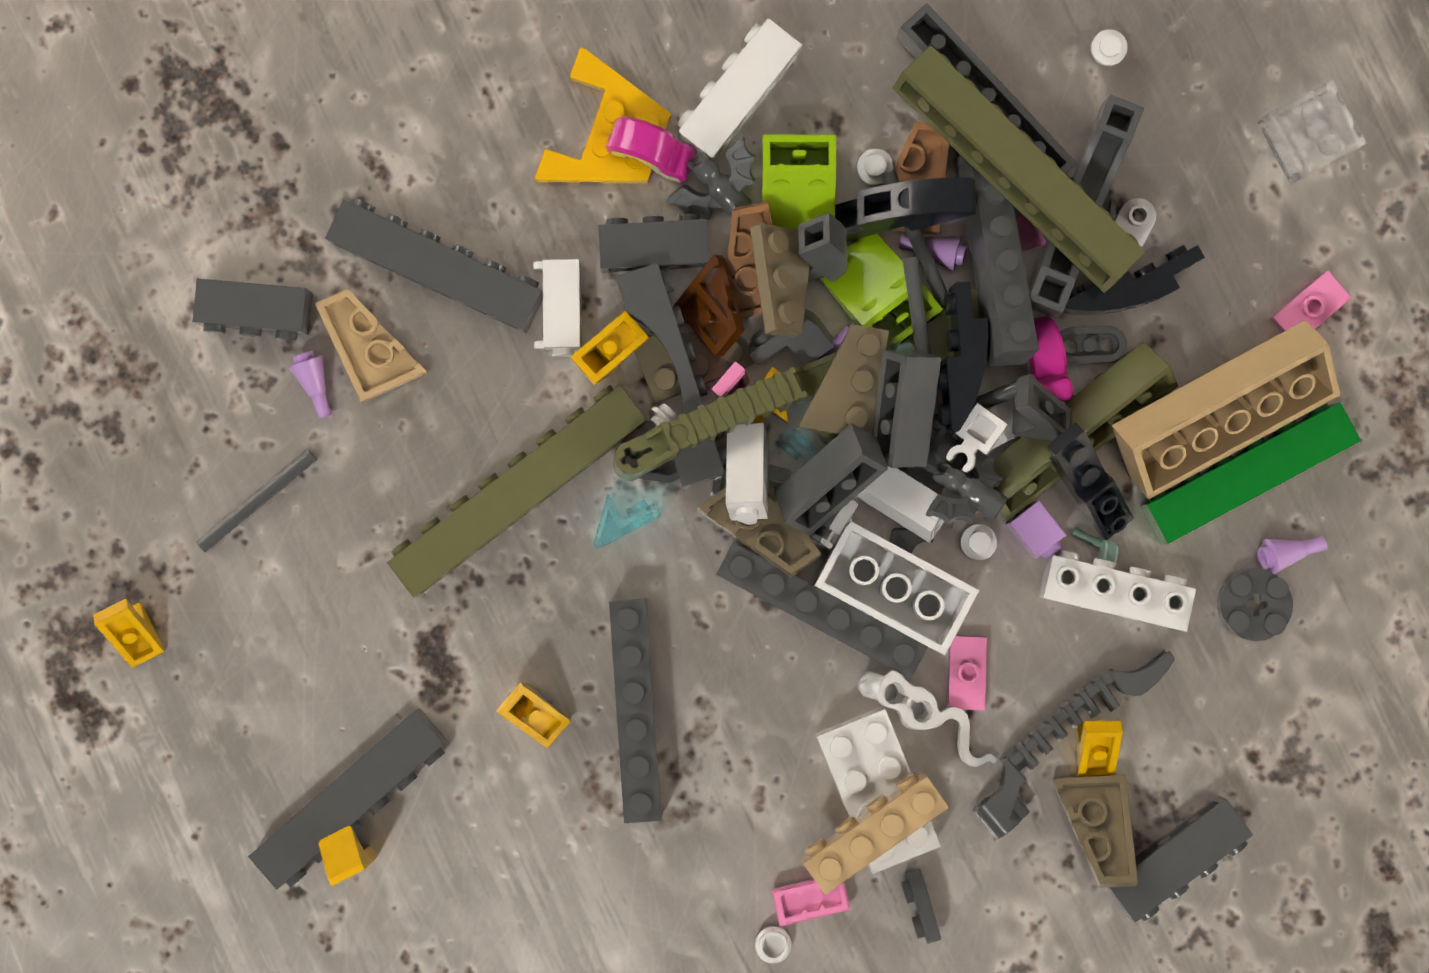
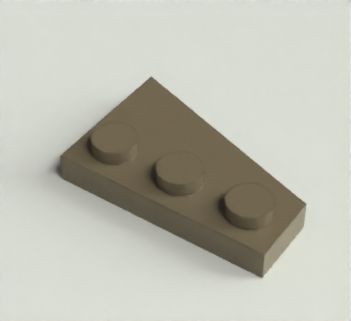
M759 223L751 227L750 231L765 334L795 337L803 333L810 264L799 256L797 229Z
M856 324L850 326L797 428L839 435L853 423L872 435L883 350H886L888 330Z
M696 332L680 333L683 341L689 339L691 341L696 361L690 362L694 376L701 374L704 385L720 379L735 361L744 369L756 364L749 355V345L744 332L724 356H715ZM647 335L649 340L635 352V355L654 402L658 404L680 395L681 388L678 374L670 355L654 335Z
M769 482L768 519H757L755 524L748 525L737 520L731 521L726 507V487L697 506L698 512L789 577L794 576L821 557V552L808 535L784 523L775 490Z
M1126 775L1053 778V787L1098 887L1137 886L1138 878Z

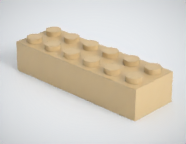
M1304 320L1113 424L1112 428L1130 478L1144 495L1151 499L1340 396L1329 343Z

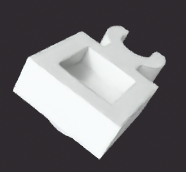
M977 403L961 430L956 432L957 435L964 439L963 443L952 447L947 453L946 459L952 462L957 454L965 453L968 460L962 470L966 473L970 472L975 466V454L977 451L980 450L988 456L1009 425Z

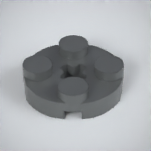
M1249 568L1237 572L1228 582L1224 583L1218 594L1217 610L1222 622L1237 637L1251 641H1264L1283 633L1293 612V599L1289 586L1283 578L1278 577L1269 570ZM1254 594L1259 595V600L1264 602L1263 609H1259L1257 615H1252V609L1246 608L1247 600H1253Z

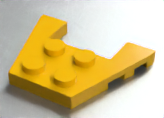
M580 47L570 74V80L604 92L581 160L544 149L534 179L539 183L602 182V184H648L653 170L635 159L612 155L605 146L617 118L621 116L632 117L667 130L671 113L587 49Z

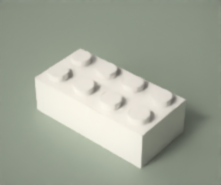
M850 522L838 536L813 583L814 586L944 656L980 591L853 522Z
M883 706L815 733L849 817L854 816L857 819L868 811L866 806L883 794L887 798L898 790L896 785L911 774L886 709ZM931 821L868 865L871 873L875 874L941 847Z

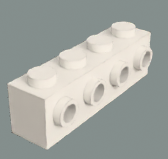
M1059 550L1058 556L1051 555L1047 558L1038 598L1187 632L1196 594L1195 588L1186 587L1187 579L1165 575L1164 581L1150 578L1152 571L1130 567L1129 573L1115 570V562L1094 558L1093 564L1080 562V554Z

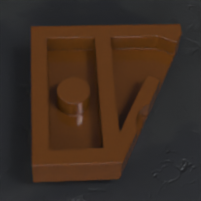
M714 254L673 306L679 305L683 318L715 356H724L745 329L726 259L723 255Z

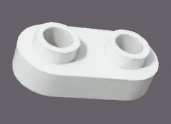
M1134 198L1120 208L1115 222L1125 232L1134 236L1138 244L1143 247L1155 224L1156 211L1149 201L1142 198ZM1134 210H1139L1143 213L1144 220L1142 222H1137L1133 219L1132 214Z

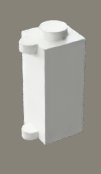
M579 259L533 262V270H543V341H534V349L552 351V356L571 357L574 354V350H579L582 347V264Z
M753 423L747 426L740 424L736 426L733 432L727 433L726 507L731 521L737 520L744 524L752 525L757 523V519H768V437L764 423Z
M888 467L887 471L856 496L929 543L945 522L935 516H926L930 504L939 494L897 468Z

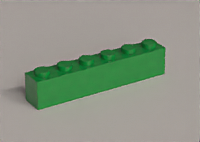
M1341 402L1331 405L1325 403L1307 413L1308 417L1298 422L1296 420L1276 430V434L1266 439L1263 437L1244 447L1245 450L1235 456L1230 455L1213 464V467L1205 472H1198L1180 482L1181 484L1175 488L1167 489L1148 499L1149 501L1140 507L1160 544H1169L1360 442L1361 439Z

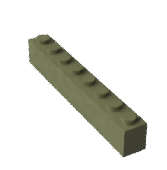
M929 46L902 71L892 89L1104 293L1146 252L1138 244L1134 236L1125 232L1112 219L1107 210L1099 207L1085 193L1081 185L1072 181L1058 168L1054 159L1045 155L1032 143L1030 137L1024 131L1019 130L1005 117L1003 111L997 105L992 104L978 91L977 86L971 80L966 79L958 72L944 54Z
M611 385L603 389L594 397L597 403L591 408L584 411L581 407L565 419L568 424L558 433L553 429L545 433L536 441L539 446L529 455L524 451L519 453L507 463L510 468L500 477L494 473L478 485L481 490L471 499L467 495L463 496L449 507L452 513L445 519L440 521L438 517L434 518L420 529L423 534L413 543L407 539L391 551L394 557L387 564L413 598L422 595L648 423L620 385L615 389Z

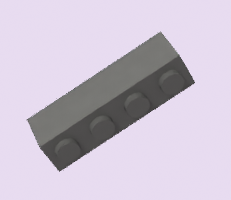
M1218 795L1135 856L1138 878L1137 886L1107 887V889L1132 921L1137 922L1139 919L1146 921L1159 911L1158 905L1170 897L1173 900L1183 895L1189 889L1187 885L1198 876L1204 878L1214 872L1218 867L1216 862L1227 854L1234 856L1241 852L1248 845L1246 840L1252 837L1253 834L1229 801Z

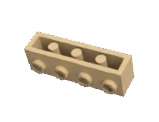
M923 772L918 776L912 773L896 785L898 787L897 791L887 798L884 794L877 797L866 806L868 811L857 819L854 816L849 817L835 828L836 834L826 841L820 838L804 850L806 855L802 857L803 864L825 895L949 808Z

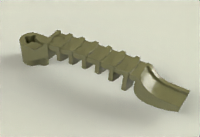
M836 352L811 363L788 368L786 372H777L771 378L764 381L760 379L750 387L745 389L739 388L735 393L726 397H718L713 403L706 406L700 405L696 410L688 414L682 413L678 415L677 419L668 423L664 421L647 433L621 444L615 452L613 461L614 472L622 480L635 481L644 474L677 458L681 450L686 448L693 450L699 442L706 439L708 442L715 440L717 434L724 431L729 434L735 430L736 426L742 423L746 426L752 424L758 416L762 415L764 419L770 417L775 409L782 413L794 401H797L799 405L812 401V397L818 386H820ZM629 454L631 459L638 458L636 468H632L630 464L623 465L625 455Z

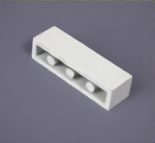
M767 18L762 26L756 23L744 39L748 44L740 54L734 51L722 66L725 72L717 82L712 79L705 86L699 96L703 99L695 110L689 108L677 123L680 127L678 138L682 142L693 146L699 155L701 151L705 152L713 162L717 160L801 54L802 44L769 18Z

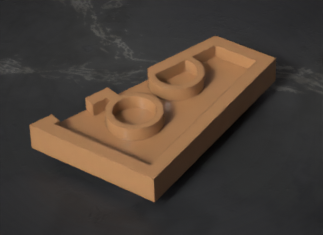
M915 122L894 170L899 181L947 178L950 144L928 123ZM942 223L922 228L921 231L928 234H941ZM900 227V228H896V229H893V230H892V231H904V232H906L905 229H904V227Z
M768 201L732 208L726 263L742 319L763 315L750 228L759 223L773 225Z

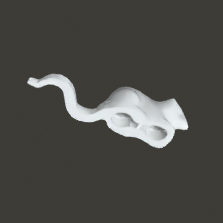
M894 670L889 671L885 676L866 671L860 679L858 686L862 696L878 700L882 706L895 710L901 724L908 729L926 730L937 728L946 720L953 719L958 725V753L960 759L966 765L978 767L987 761L995 764L998 760L990 753L977 758L970 754V723L968 715L962 709L953 706L938 711L937 701L927 688L910 684L903 674Z

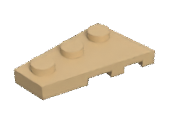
M349 289L314 303L361 403L427 374L424 367L405 350L396 338L394 339Z

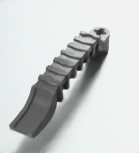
M1162 650L1146 664L1135 670L1117 671L1109 669L1102 675L1092 677L1090 683L1085 687L1075 690L1074 696L1069 700L1059 703V708L1056 711L1044 716L1043 722L1037 728L1030 729L1027 732L1028 736L1023 741L1013 745L1014 750L1008 756H1003L999 759L1003 764L999 786L983 798L973 809L996 839H1000L1008 834L1030 812L1018 797V792L1021 784L1026 781V777L1021 770L1026 766L1033 770L1040 764L1031 751L1037 746L1044 756L1050 753L1053 747L1046 740V737L1051 732L1058 741L1068 736V733L1061 725L1065 719L1069 721L1073 728L1081 725L1083 720L1076 712L1081 706L1084 707L1091 718L1100 714L1101 710L1092 699L1097 693L1110 712L1120 707V704L1108 687L1111 683L1121 693L1131 696H1140L1148 692L1160 681L1174 662L1175 658L1171 651L1166 653L1165 650Z

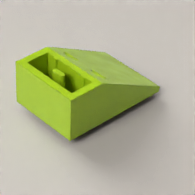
M763 134L762 202H769L773 225L798 230L799 224L826 213H831L835 217L836 135Z
M878 234L860 238L847 248L848 267L846 272L833 282H830L824 276L819 277V279L854 324L889 331L887 348L889 345L900 341L903 342L913 335L903 261ZM921 282L926 322L928 323L943 309Z

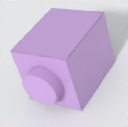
M1040 501L1032 502L1006 523L1007 527L1032 558H1038L1042 555L1047 559L1062 547L1059 541L1066 536Z

